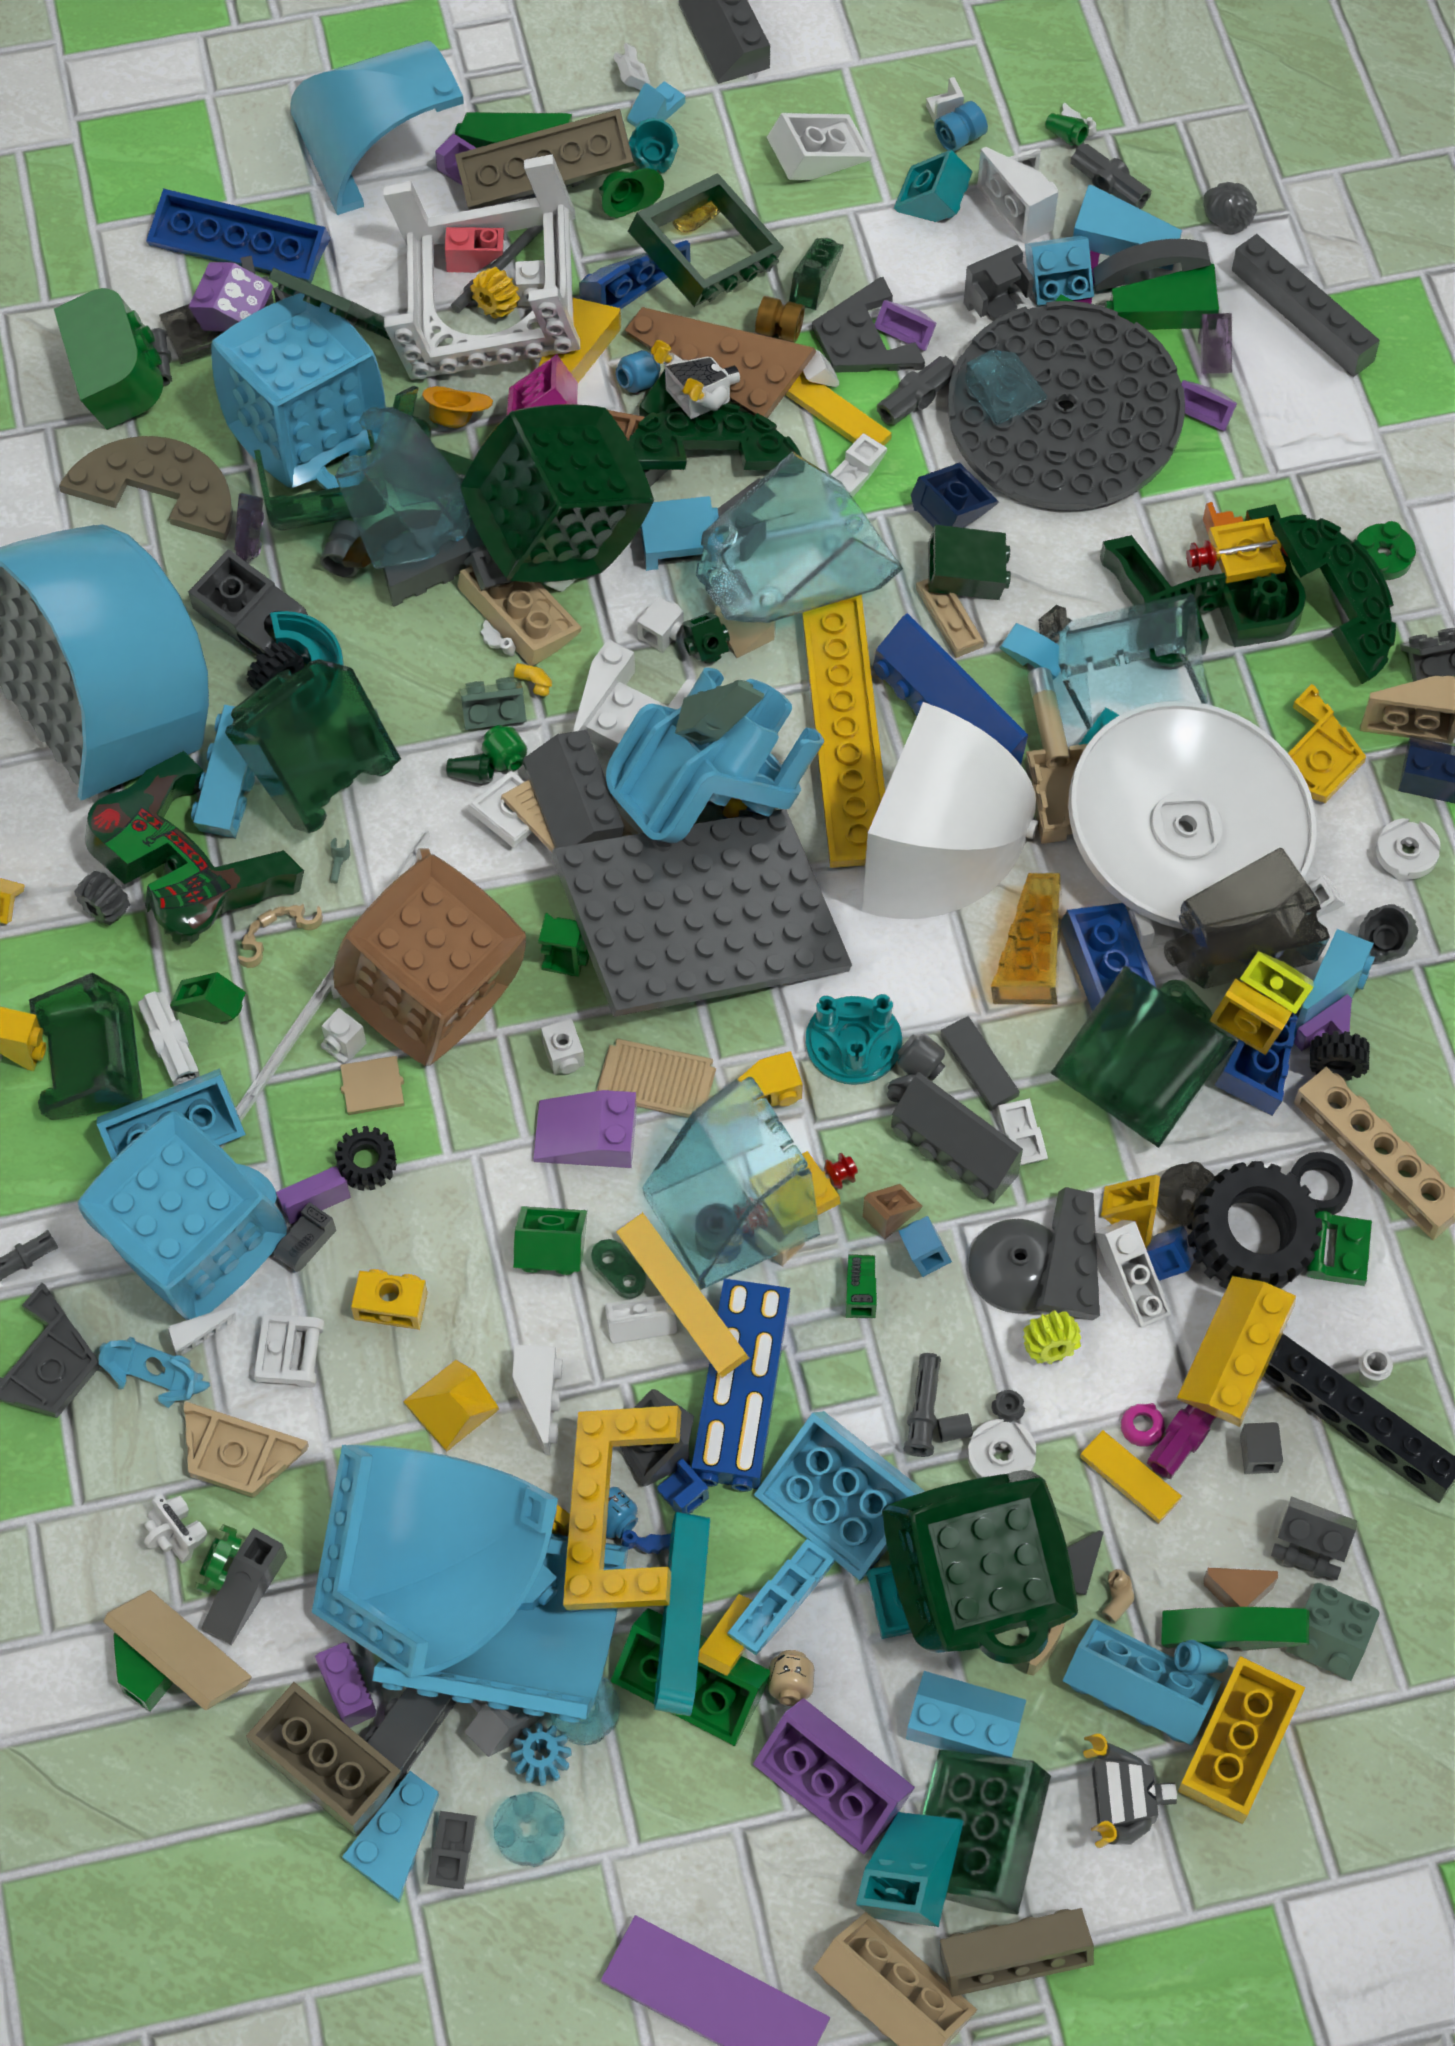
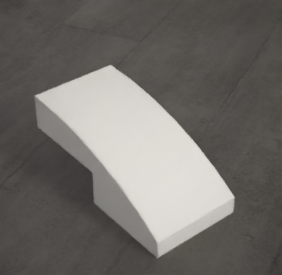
M863 433L846 451L845 460L827 477V486L851 500L875 471L885 456L887 448Z
M1030 1098L998 1105L997 1111L1004 1135L1023 1148L1020 1166L1047 1160L1048 1156L1041 1129L1037 1127Z

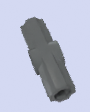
M1084 143L1077 147L1071 157L1070 164L1091 178L1095 187L1113 194L1115 197L1139 209H1142L1150 198L1152 190L1131 176L1128 167L1122 160L1118 158L1109 160L1089 144Z
M939 356L920 372L911 371L899 383L898 389L877 404V412L880 414L881 420L888 426L890 424L895 425L916 408L919 410L927 408L934 400L937 392L950 383L955 368L953 361L947 356Z

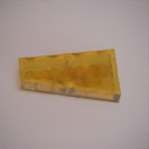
M1028 873L1018 902L1017 913L1013 924L1010 926L1008 940L1004 952L1002 951L996 976L991 984L993 1004L1058 1005L1062 906L1060 873Z

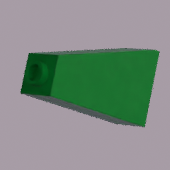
M466 112L462 123H458L456 126L455 135L474 147L479 148L572 122V114Z
M1211 264L1113 288L1111 299L1105 302V308L1118 312V316L1133 324L1137 322L1147 330L1216 328L1219 314L1215 266Z

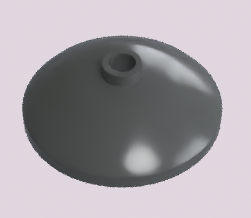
M1007 1219L985 1229L975 1240L968 1262L969 1276L977 1293L987 1303L1005 1312L1023 1314L1038 1311L1039 1309H1036L1038 1298L1042 1296L1043 1285H1041L1043 1272L1047 1270L1049 1256L1046 1253L1048 1243L1053 1239V1232L1037 1222L1026 1219ZM1021 1253L1025 1255L1026 1259L1018 1260L1014 1255Z

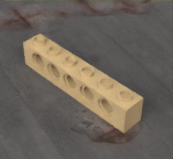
M1325 1067L1298 1089L1294 1104L1432 1240H1435L1455 1223V1188L1445 1183L1437 1169L1431 1164H1426L1417 1155L1415 1148L1409 1142L1402 1141L1394 1133L1389 1122L1379 1118L1370 1109L1369 1104L1363 1097L1356 1096L1347 1087L1345 1080L1339 1074L1333 1073ZM1331 1102L1337 1103V1104H1339L1342 1108H1341V1109H1335V1108L1331 1107V1106L1329 1105V1103H1331ZM1352 1125H1359L1363 1127L1365 1131H1356L1352 1127ZM1375 1148H1383L1389 1154H1380ZM1398 1171H1407L1412 1177H1403ZM1422 1194H1430L1436 1200L1429 1201L1422 1196Z

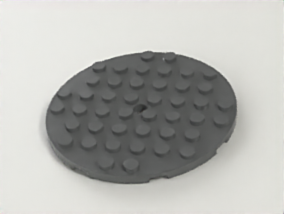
M1051 301L1046 302V306L1027 309L1025 306L994 320L972 339V343L963 355H960L949 384L948 418L955 443L969 466L984 481L1003 494L1020 502L1046 509L1084 510L1097 508L1122 500L1137 492L1151 482L1168 463L1177 447L1184 423V388L1181 386L1177 367L1161 342L1139 323L1133 324L1118 316V312L1084 302ZM1063 400L1071 401L1074 406L1070 409H1067V411H1064V409L1060 407L1058 403Z

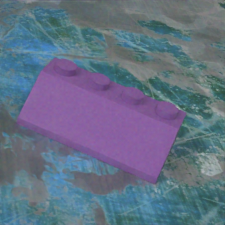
M804 1698L784 1713L753 1763L756 1768L863 1855L892 1822L915 1788Z

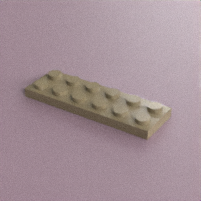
M613 110L455 154L468 209L483 208L534 194L524 169L525 159L553 154L565 185L635 166L621 110Z

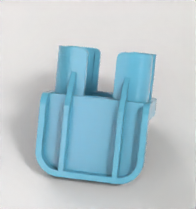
M704 668L688 696L720 686L724 676L717 669ZM748 679L746 681L751 683L754 689L764 693V698L719 740L699 745L675 733L681 707L673 709L657 704H647L642 707L609 760L606 771L607 787L612 796L649 838L667 843H677L690 832L708 801L726 806L731 797L737 798L753 811L765 816H770L775 808L790 809L801 792L799 782L823 745L824 738L816 729L805 728L781 765L770 752L779 739V730L791 713L792 704L783 694L768 684Z

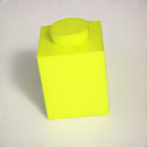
M1257 951L1240 977L1242 981L1294 1014L1297 1013L1314 988L1312 979L1285 962L1260 951Z

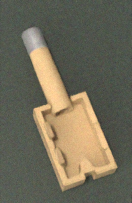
M1040 667L1033 669L1028 674V681L1043 749L1026 751L1024 764L1026 773L1035 791V816L1038 821L1041 844L1066 841L1067 835L1073 834L1068 809L1069 789L1075 767L1088 744L1069 746L1068 749L1051 671Z

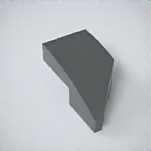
M1098 1530L1067 1547L1075 1590L1078 1593L1087 1594L1104 1531Z

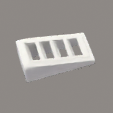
M225 1307L169 1326V1336L175 1354L183 1356L235 1321L234 1307Z

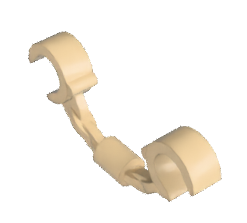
M304 904L301 906L277 907L273 911L269 909L258 916L257 920L249 927V932L244 935L241 942L243 950H254L256 954L251 958L238 956L239 963L246 968H253L261 963L264 948L262 942H257L254 935L261 926L265 928L276 921L277 916L289 914L291 917L296 918L298 928L314 930L323 921L320 907H317V915L312 920H305L303 918L305 914Z

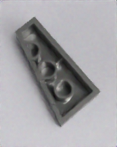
M472 518L402 532L382 543L385 556L381 557L380 560L393 607L403 603L402 599L413 594L417 597L426 593L427 588L440 582L446 584L454 580V576L468 568L465 567L464 561L471 555L470 551L484 545Z

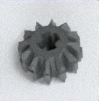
M93 871L78 884L74 891L77 902L83 906V910L87 911L91 917L96 918L99 923L111 925L118 921L130 906L128 895L121 889L122 886L118 885L114 879L109 878L103 872Z

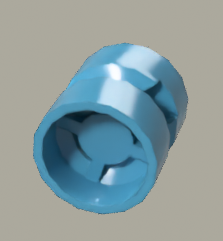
M967 101L955 108L954 112L946 113L936 119L934 128L942 146L947 151L952 150L955 152L964 147L969 141H974L985 135L988 131V124L981 108L975 102Z

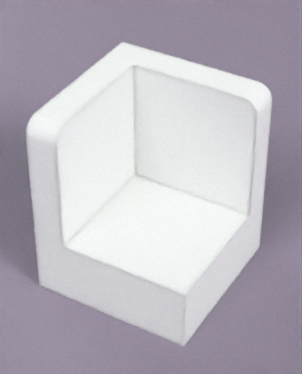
M955 77L948 80V93L926 98V107L934 123L936 119L946 113L954 112L955 108L964 102V95Z

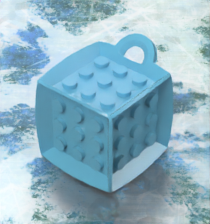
M298 293L251 314L212 340L211 358L215 388L228 427L247 452L274 478L289 488L315 480L319 486L330 492H346L354 489L363 481L368 468L366 451L375 446L386 435V402L382 378L374 352L348 320L329 312L331 306L323 302L319 308L303 301L304 294ZM348 452L352 461L349 472L344 476L330 474L325 465L336 457Z
M170 1111L130 1143L101 1172L78 1200L79 1210L86 1222L107 1239L137 1275L186 1320L210 1313L223 1303L255 1273L273 1253L281 1239L287 1235L284 1217L274 1205L277 1196L275 1188L269 1179L251 1167L236 1164L209 1136L177 1111Z

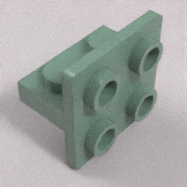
M514 677L496 679V684L487 686L484 685V681L469 682L465 684L466 688L460 689L465 730L527 722L523 687L521 681L515 682Z

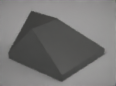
M651 1389L634 1408L677 1406L678 1404L658 1390ZM679 1406L681 1410L679 1443L620 1446L642 1486H648L676 1472V1462L681 1458L690 1465L688 1443L694 1416L681 1406Z

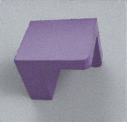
M453 133L435 151L437 170L462 185L455 154L476 149V147Z

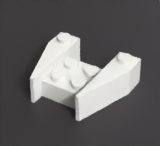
M608 639L591 663L573 732L587 730L591 742L614 753L642 707L647 704H657L679 709L682 706L683 699L688 696L695 682L687 679L669 706L626 685L635 673L634 652Z

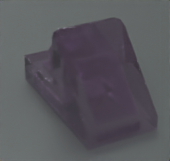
M1232 313L1201 314L1198 344H1201V374L1232 373Z

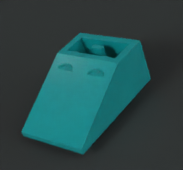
M898 1812L864 1869L856 1905L876 1919L939 1927L964 1821L961 1819Z

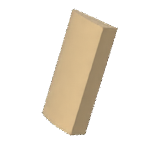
M472 566L460 571L457 588L490 624L500 632L503 638L512 639L516 647L515 651L528 665L534 666L548 658L581 632L582 627L540 582L514 581L481 591Z

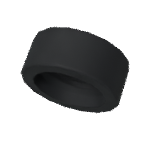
M1321 1151L1308 1153L1297 1160L1291 1169V1173L1298 1177L1295 1182L1299 1185L1301 1177L1308 1170L1318 1169L1333 1175L1339 1183V1191L1335 1198L1321 1201L1310 1196L1308 1197L1311 1202L1317 1201L1320 1212L1327 1211L1335 1215L1343 1209L1351 1194L1353 1184L1351 1171L1343 1160L1333 1154Z

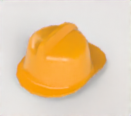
M429 387L422 394L424 400L429 403L430 420L433 423L449 428L463 427L470 421L473 412L488 409L493 404V400L485 394L458 391L447 387Z

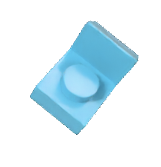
M665 81L656 89L645 83L627 117V122L636 127L640 121L648 118L663 119L665 121L685 104V95Z

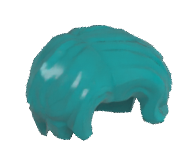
M656 118L640 121L636 125L635 130L632 131L629 139L633 161L639 169L650 168L661 173H665L670 169L679 144L676 132L669 123L663 119Z

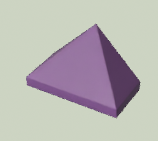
M884 300L874 325L876 329L908 344L916 342L919 349L926 351L937 323L918 309Z
M1183 380L1181 386L1184 388L1185 414L1226 431L1237 403L1217 389Z

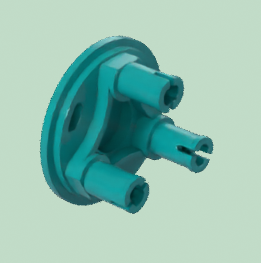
M880 994L872 1000L860 996H846L837 999L831 996H822L819 999V1003L817 1002L816 1013L808 1024L805 1041L808 1056L816 1069L831 1080L849 1085L870 1083L886 1075L898 1061L899 1055L896 1053L902 1047V1032L897 1019L892 1014L893 1002L892 1000L890 1001V997L886 994Z

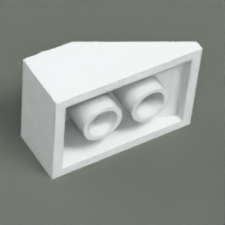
M781 113L767 136L789 180H813L870 161L872 158L849 114Z
M988 147L982 148L977 187L1020 239L1026 244L1054 229L1058 197L1056 185L1051 181L1049 182L1041 172Z

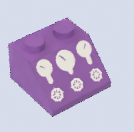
M209 262L190 302L189 309L203 331H226L251 314L263 309L273 289V285L236 263Z

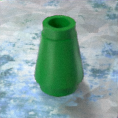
M1051 113L1045 122L1046 129L1070 146H1080L1088 136L1089 126L1080 118Z

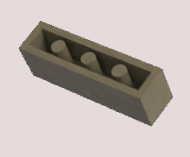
M1082 1908L1074 1910L1062 1909L1047 1916L1038 1918L1026 1917L1019 1922L1002 1926L991 1925L980 1931L966 1934L955 1933L948 1938L940 1939L941 1961L952 1997L1094 1965V1944Z

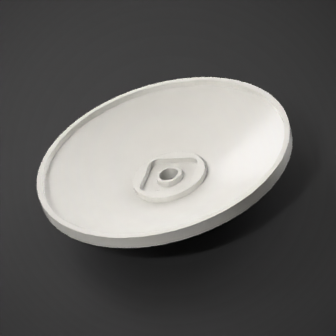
M1167 701L1143 705L1129 710L1106 724L1092 738L1083 751L1071 779L1068 801L1069 819L1073 837L1085 863L1098 881L1120 902L1135 912L1161 924L1202 932L1225 931L1247 926L1263 919L1281 907L1295 892L1311 865L1317 839V820L1313 799L1302 773L1289 754L1264 730L1245 718L1222 708L1190 701ZM1179 822H1188L1192 825L1193 831L1186 832L1182 830Z

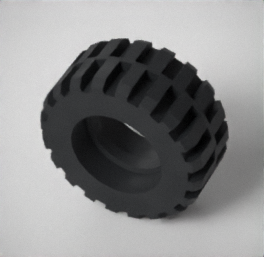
M1252 1161L1248 1166L1244 1162L1234 1164L1229 1170L1224 1169L1218 1173L1200 1192V1195L1194 1200L1190 1208L1193 1213L1188 1217L1187 1228L1192 1230L1187 1238L1189 1246L1196 1247L1197 1250L1193 1257L1197 1264L1203 1262L1207 1268L1204 1273L1210 1279L1213 1276L1220 1279L1219 1286L1227 1289L1232 1276L1266 1282L1282 1289L1304 1271L1314 1259V1252L1320 1247L1321 1237L1317 1234L1322 1230V1219L1315 1216L1320 1211L1317 1201H1310L1308 1195L1311 1191L1306 1185L1301 1187L1295 1182L1298 1178L1291 1172L1287 1175L1281 1173V1166L1271 1163L1268 1168H1265L1262 1161ZM1233 1204H1254L1263 1208L1272 1216L1280 1232V1246L1275 1253L1259 1254L1244 1248L1235 1239L1228 1222V1211Z

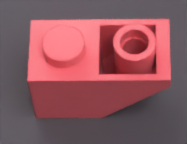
M446 227L445 258L447 272L476 273L502 256L504 228Z

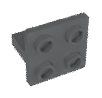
M1455 628L1437 631L1438 636L1427 638V634L1409 637V642L1400 644L1401 651L1408 652L1413 681L1432 676L1455 675Z

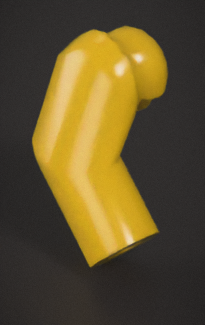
M521 663L516 664L514 678L535 683L533 693L536 695H549L552 680L543 669Z

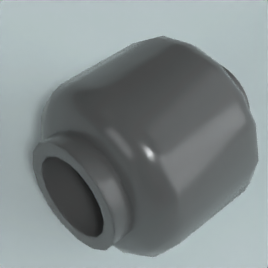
M913 1034L896 1053L900 1056L898 1059L899 1067L908 1075H916L920 1072L926 1078L929 1077L934 1080L945 1068V1065L941 1062L945 1057V1050L926 1034H920L919 1036Z

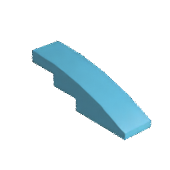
M806 1539L792 1559H788L774 1578L766 1582L728 1631L727 1635L757 1655L815 1589L833 1566L835 1558Z

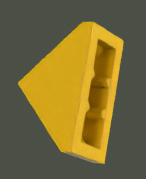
M1155 1174L1105 1186L1101 1217L1106 1219L1111 1225L1121 1220L1135 1221L1146 1249L1151 1242L1160 1176Z

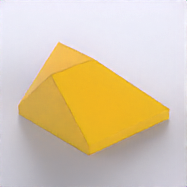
M458 1360L453 1361L403 1401L406 1407L446 1452L499 1410L498 1405L477 1373Z

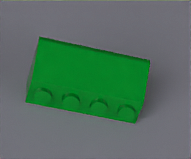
M647 1608L633 1623L610 1682L654 1704L663 1615ZM701 1634L699 1650L708 1639ZM743 1656L739 1658L728 1676L698 1662L695 1699L691 1716L672 1714L736 1746L762 1698L771 1674L770 1670Z

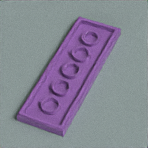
M636 1915L601 1979V1983L719 2046H817L830 2020V2017Z

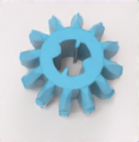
M542 1723L536 1724V1733L533 1734L530 1729L524 1728L522 1731L526 1740L515 1738L513 1741L514 1746L518 1750L511 1752V1760L519 1762L515 1766V1772L518 1775L527 1772L525 1777L527 1783L533 1782L535 1777L539 1776L541 1786L546 1785V1776L548 1775L553 1780L558 1781L560 1775L557 1769L567 1771L569 1763L565 1758L572 1755L571 1748L564 1746L568 1741L565 1734L556 1736L557 1728L554 1725L549 1727L546 1733L543 1731ZM540 1749H547L548 1757L545 1759L542 1755V1760H537L534 1752L538 1750L541 1753Z

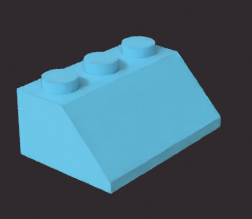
M924 1671L907 1727L906 1739L1009 1768L1026 1699Z

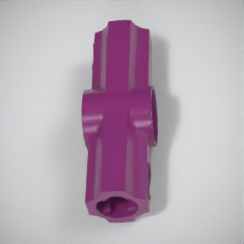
M1189 1404L1185 1409H1180L1166 1429L1165 1437L1156 1446L1147 1460V1464L1152 1468L1153 1472L1162 1478L1165 1477L1171 1480L1191 1452L1195 1453L1203 1443L1211 1429V1424L1217 1417Z

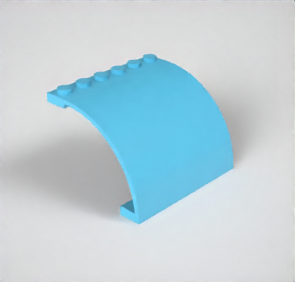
M551 1533L543 1565L557 1577L555 1589L558 1591L545 1606L539 1603L534 1610L516 1611L507 1624L487 1644L469 1657L442 1671L410 1678L386 1661L380 1660L374 1667L372 1681L381 1682V1686L389 1690H403L404 1686L417 1689V1694L423 1696L437 1697L438 1693L452 1695V1700L461 1703H473L474 1699L487 1701V1706L494 1709L506 1710L509 1709V1706L523 1708V1712L528 1715L544 1716V1713L548 1712L559 1714L558 1718L566 1722H580V1718H587L596 1700L609 1653L618 1608L565 1609L563 1598L568 1536ZM606 1543L604 1570L626 1569L629 1547Z

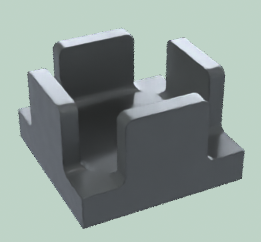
M1018 244L967 266L963 303L968 311L975 309L980 317L988 314L990 319L994 321L1009 312L1017 310V305L1009 295L1010 293L1020 289L1026 298L1032 296L1034 278L1023 264V251Z

